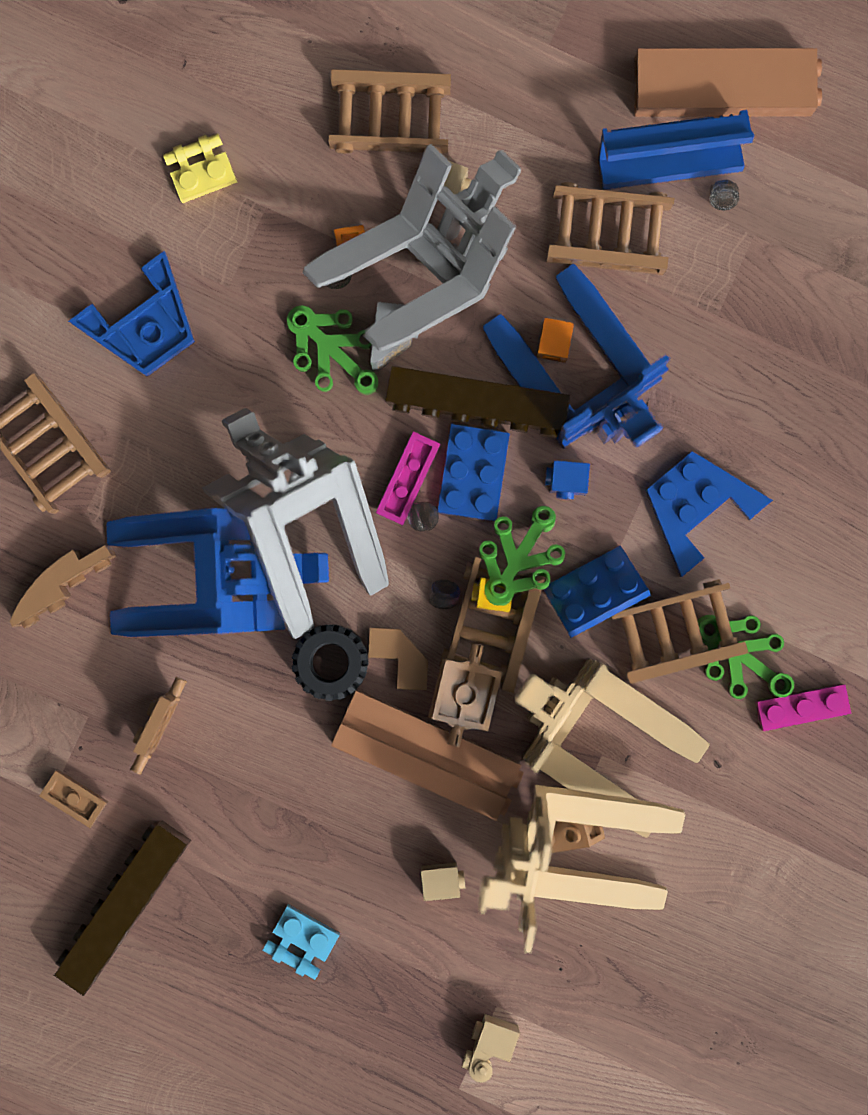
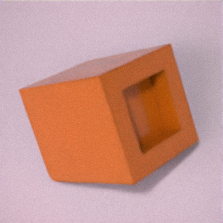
M544 318L536 357L565 363L568 359L574 324Z

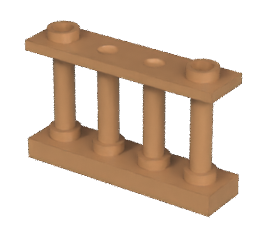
M331 69L332 89L340 94L339 135H329L330 149H335V152L342 154L352 153L353 150L425 153L427 146L432 144L441 154H448V139H440L441 98L444 95H450L451 74ZM355 91L367 92L370 95L368 136H351L352 95L355 94ZM385 93H397L400 96L398 137H380L382 96ZM415 94H427V97H429L428 139L410 138L411 99Z
M563 182L561 186L555 185L553 199H562L558 241L554 245L549 244L546 263L575 264L576 266L664 275L668 268L669 257H663L658 252L663 210H671L675 198L667 197V194L664 192H650L649 195L578 188L579 185L572 182ZM574 201L592 203L588 243L584 245V248L572 247V243H570ZM603 204L621 206L617 248H614V251L602 250V247L599 246ZM633 207L651 209L647 251H644L643 254L631 253L632 250L629 249Z
M33 373L24 380L29 386V389L26 390L27 394L0 414V429L34 403L37 405L41 403L48 412L44 414L45 418L10 444L0 432V449L35 494L32 500L42 512L47 510L48 513L56 514L60 511L53 502L56 498L88 474L92 476L95 473L96 476L103 478L111 472V469L42 378ZM59 426L65 434L62 438L63 441L27 468L17 453L50 428L54 427L56 429ZM77 450L83 458L80 461L81 465L45 492L35 477L69 451L74 452Z
M475 557L473 563L467 562L463 579L469 581L450 650L444 648L439 666H441L442 658L457 662L468 661L466 657L455 655L460 637L505 649V653L510 654L507 665L502 664L499 667L481 661L480 664L488 669L502 672L500 680L502 683L501 689L514 693L541 590L535 588L521 592V595L526 596L523 608L517 606V609L511 608L510 612L476 608L477 602L471 601L473 584L476 579L480 580L481 577L489 579L487 570L479 568L481 558ZM537 576L535 579L538 583H544L545 577ZM467 609L513 620V624L518 625L515 637L510 635L507 638L463 626Z
M721 579L703 583L704 589L638 607L632 605L611 616L612 620L622 619L633 659L632 671L626 672L629 684L747 654L746 642L738 643L737 637L733 638L721 591L730 589V584H722ZM709 595L722 640L719 642L720 648L708 650L707 645L704 646L691 599ZM679 602L692 649H689L691 655L679 658L678 653H674L662 609L664 606ZM649 610L652 614L663 655L660 657L662 663L651 666L648 660L645 661L633 617L634 614Z

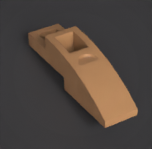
M104 545L85 557L81 555L80 551L72 550L58 559L33 582L23 595L11 617L10 624L12 627L23 626L26 629L39 622L38 616L42 613L49 611L52 614L66 606L64 601L71 597L66 586L69 585L70 588H73L86 580L84 575L92 570L98 573L111 566L110 560L116 557L112 547Z

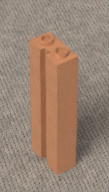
M638 48L634 58V117H719L721 115L727 117L730 114H733V116L739 115L741 110H748L749 117L812 116L822 103V89L818 88V77L821 76L822 60L817 59V48Z
M358 689L355 691L331 745L496 821L500 814L505 816L511 803V799L507 798V795L512 787L517 789L524 774L523 771H520L522 766L520 762L464 737L461 738L460 747L448 745L447 742L451 731Z

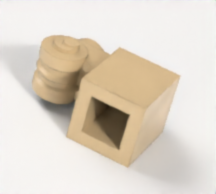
M484 1014L482 1022L477 1021L474 1026L471 1039L475 1040L472 1051L466 1050L461 1067L467 1069L472 1079L476 1082L483 1083L488 1081L493 1072L489 1058L496 1057L508 1062L511 1061L520 1035L519 1026Z

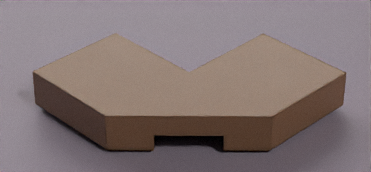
M370 628L368 658L398 659L397 689L427 690L428 659L400 629Z

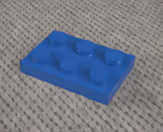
M451 424L438 513L495 522L498 515L510 433Z
M621 545L551 582L546 589H543L544 594L570 638L651 596L648 587Z

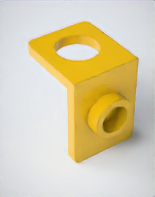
M481 577L479 583L473 584L471 601L477 602L476 608L510 612L512 600L506 605L497 606L491 604L486 599L484 588L489 579Z

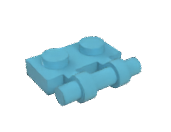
M288 904L272 932L283 938L278 946L268 940L262 951L273 956L272 960L277 963L282 961L296 969L295 973L302 977L305 974L315 980L321 969L310 964L315 956L325 962L340 933ZM290 943L306 951L302 959L287 951Z

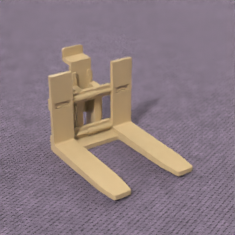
M588 658L576 678L568 686L554 677L547 684L534 674H530L516 694L515 700L530 710L526 717L539 726L534 740L522 755V758L526 760L525 763L537 773L540 769L568 789L636 799L561 748L562 742L593 698L670 750L695 763L700 761L709 747V743L687 724L607 671L608 667L596 660ZM546 704V709L542 710L543 706ZM634 831L645 838L651 834L650 832Z
M535 785L533 804L528 813L527 824H522V818L510 817L509 825H502V846L498 847L494 860L496 876L483 877L479 896V911L485 913L486 907L507 910L511 893H516L517 900H521L518 927L519 931H522L524 934V949L526 953H531L536 930L534 897L630 909L662 910L664 909L668 893L665 886L637 879L548 866L555 822L562 821L650 833H681L685 812L683 809L656 802Z

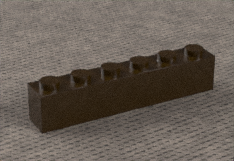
M392 366L386 403L389 406H393L392 411L409 414L410 409L422 411L421 415L425 417L439 418L440 414L450 415L451 420L455 422L468 423L469 419L481 420L480 425L498 428V424L510 425V430L527 433L528 428L540 430L539 435L557 438L558 433H561L562 427L567 421L570 395Z
M163 820L156 826L151 824L141 837L145 841L139 851L134 849L124 862L128 868L122 876L116 874L107 887L111 892L106 900L99 899L91 910L90 915L93 916L88 926L85 924L81 925L72 938L76 943L71 951L65 949L55 963L59 968L54 976L82 996L90 990L192 841Z

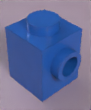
M554 460L552 468L546 467L545 485H550V493H556V498L574 500V495L585 496L588 494L590 463Z

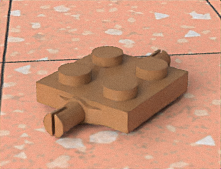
M473 643L471 644L468 661L457 662L442 658L428 716L430 719L442 721L452 726L447 744L460 747L464 729L474 728L488 731L502 672L488 669L480 664L484 646Z
M176 676L169 692H166V695L160 696L158 699L154 698L146 713L150 718L144 727L140 726L133 739V743L137 744L133 751L137 754V757L130 768L131 771L142 774L146 763L151 759V754L155 752L181 699L179 697L187 683L186 680Z

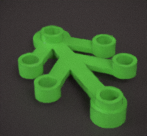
M297 306L287 316V325L290 331L296 334L297 355L293 359L295 368L298 371L305 372L312 366V360L308 355V336H310L317 343L318 376L315 379V385L319 391L328 392L333 387V379L330 376L331 356L355 379L354 383L358 392L364 395L374 393L379 385L377 375L371 370H362L339 348L356 346L362 349L371 348L373 346L371 343L364 345L359 341L360 337L365 335L366 330H362L358 334L325 335L318 328V326L337 325L341 329H347L353 322L351 313L348 310L342 309L336 314H315L307 306ZM342 314L348 315V323H339V316ZM298 316H306L307 322L304 325H298L296 323ZM301 357L307 358V366L299 367L297 365L298 359ZM365 376L372 379V383L368 387L361 385V379ZM323 377L330 380V384L326 388L319 386V380Z
M540 506L533 511L532 526L517 551L511 535L512 521L504 516L495 520L494 531L500 538L507 561V567L502 575L496 561L497 545L492 541L481 543L479 555L485 561L489 575V581L485 585L484 593L486 599L491 604L503 606L513 599L515 593L535 588L543 590L549 586L550 574L544 569L536 570L532 577L519 580H514L519 571L547 564L559 565L564 561L565 550L557 544L551 545L547 552L528 556L542 532L550 531L555 525L556 515L550 507ZM545 513L549 516V519L541 520L539 515ZM501 523H505L508 525L509 528L506 530H500L498 528V525ZM490 547L494 552L487 555L483 552V549ZM557 551L561 554V557L555 559L551 557L550 553ZM537 576H544L547 581L538 583L535 578ZM502 586L505 588V592L501 594L496 593L494 588Z
M704 615L697 622L703 643L707 645L708 650L718 648L719 642L722 640L715 616ZM746 616L742 620L729 621L732 633L744 631L752 634L756 633L761 626L760 620L755 616ZM749 619H753L756 623L753 630L746 628V622ZM707 624H711L714 627V632L709 636L704 633V627ZM770 634L762 639L745 640L748 653L728 658L731 678L728 693L731 697L742 699L748 692V688L743 680L741 662L768 683L769 691L773 695L787 697L793 692L794 681L789 675L774 673L749 653L763 650L780 651L784 647V639L780 635ZM773 637L779 640V645L775 649L771 648L769 644L770 639ZM719 661L709 663L705 667V675L710 680H720L724 675V669L719 664ZM712 666L719 668V674L716 677H712L709 673ZM778 679L784 681L785 685L782 690L775 688V682ZM740 684L743 692L736 696L733 693V688L735 685Z

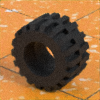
M336 624L318 626L305 633L297 642L296 649L292 654V672L295 673L296 682L303 687L302 690L307 694L310 693L314 698L326 699V701L342 699L352 694L362 684L369 665L367 649L362 639L349 628ZM327 644L341 647L348 657L346 672L335 680L323 679L315 672L313 667L315 652Z

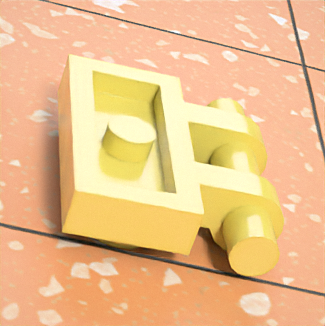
M219 134L210 137L206 135L201 136L197 142L184 147L180 144L173 147V151L163 154L167 166L179 162L181 169L171 172L170 175L182 203L237 183L226 152L214 156L212 151L213 148L223 145ZM202 152L204 153L205 160L189 165L187 158Z

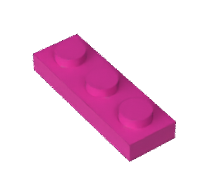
M413 431L376 514L402 526L404 525L440 447V443Z
M845 684L794 693L787 697H774L755 701L761 731L851 714Z

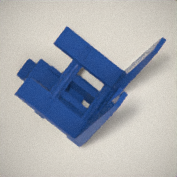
M572 264L556 275V281L570 306L617 371L620 379L576 410H573L569 404L566 424L562 427L561 433H558L556 440L565 449L586 433L589 434L599 427L600 430L597 435L604 444L611 439L615 444L625 436L627 439H630L635 447H639L662 430V425L657 423L643 399L639 401L637 399L647 390L661 382L663 379L661 376L669 370L666 365L670 358L666 354L653 364H650L596 287L575 264ZM498 315L483 326V330L493 349L519 387L561 393L524 339L503 315ZM625 416L627 420L623 422L620 418Z
M209 508L130 516L106 523L107 544L109 546L138 547L193 542L195 559L196 603L128 607L111 611L110 627L112 635L147 637L285 630V624L279 614L275 600L266 601L267 594H272L248 528L245 522L227 509ZM229 540L250 541V545H230ZM327 553L293 554L303 584L329 582ZM230 561H251L252 579L231 580V573H234V567H231ZM232 595H253V601L232 602Z

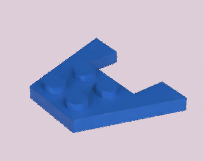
M165 251L141 268L158 292L110 327L93 304L69 320L75 327L147 377L195 342Z
M693 451L645 490L680 577H683L705 558L688 539L686 534L730 498L748 520L752 519L773 501Z

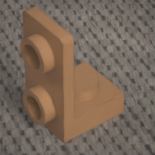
M556 821L551 853L591 847L605 839L603 827Z

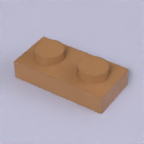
M56 770L40 794L41 798L88 828L93 827L108 803L107 800L60 770Z

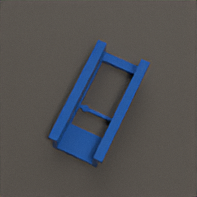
M741 110L739 115L735 116L733 114L727 117L721 115L719 118L712 116L614 129L611 132H608L607 128L602 129L598 160L603 190L743 172L745 165L741 144L752 143L754 139L748 110Z

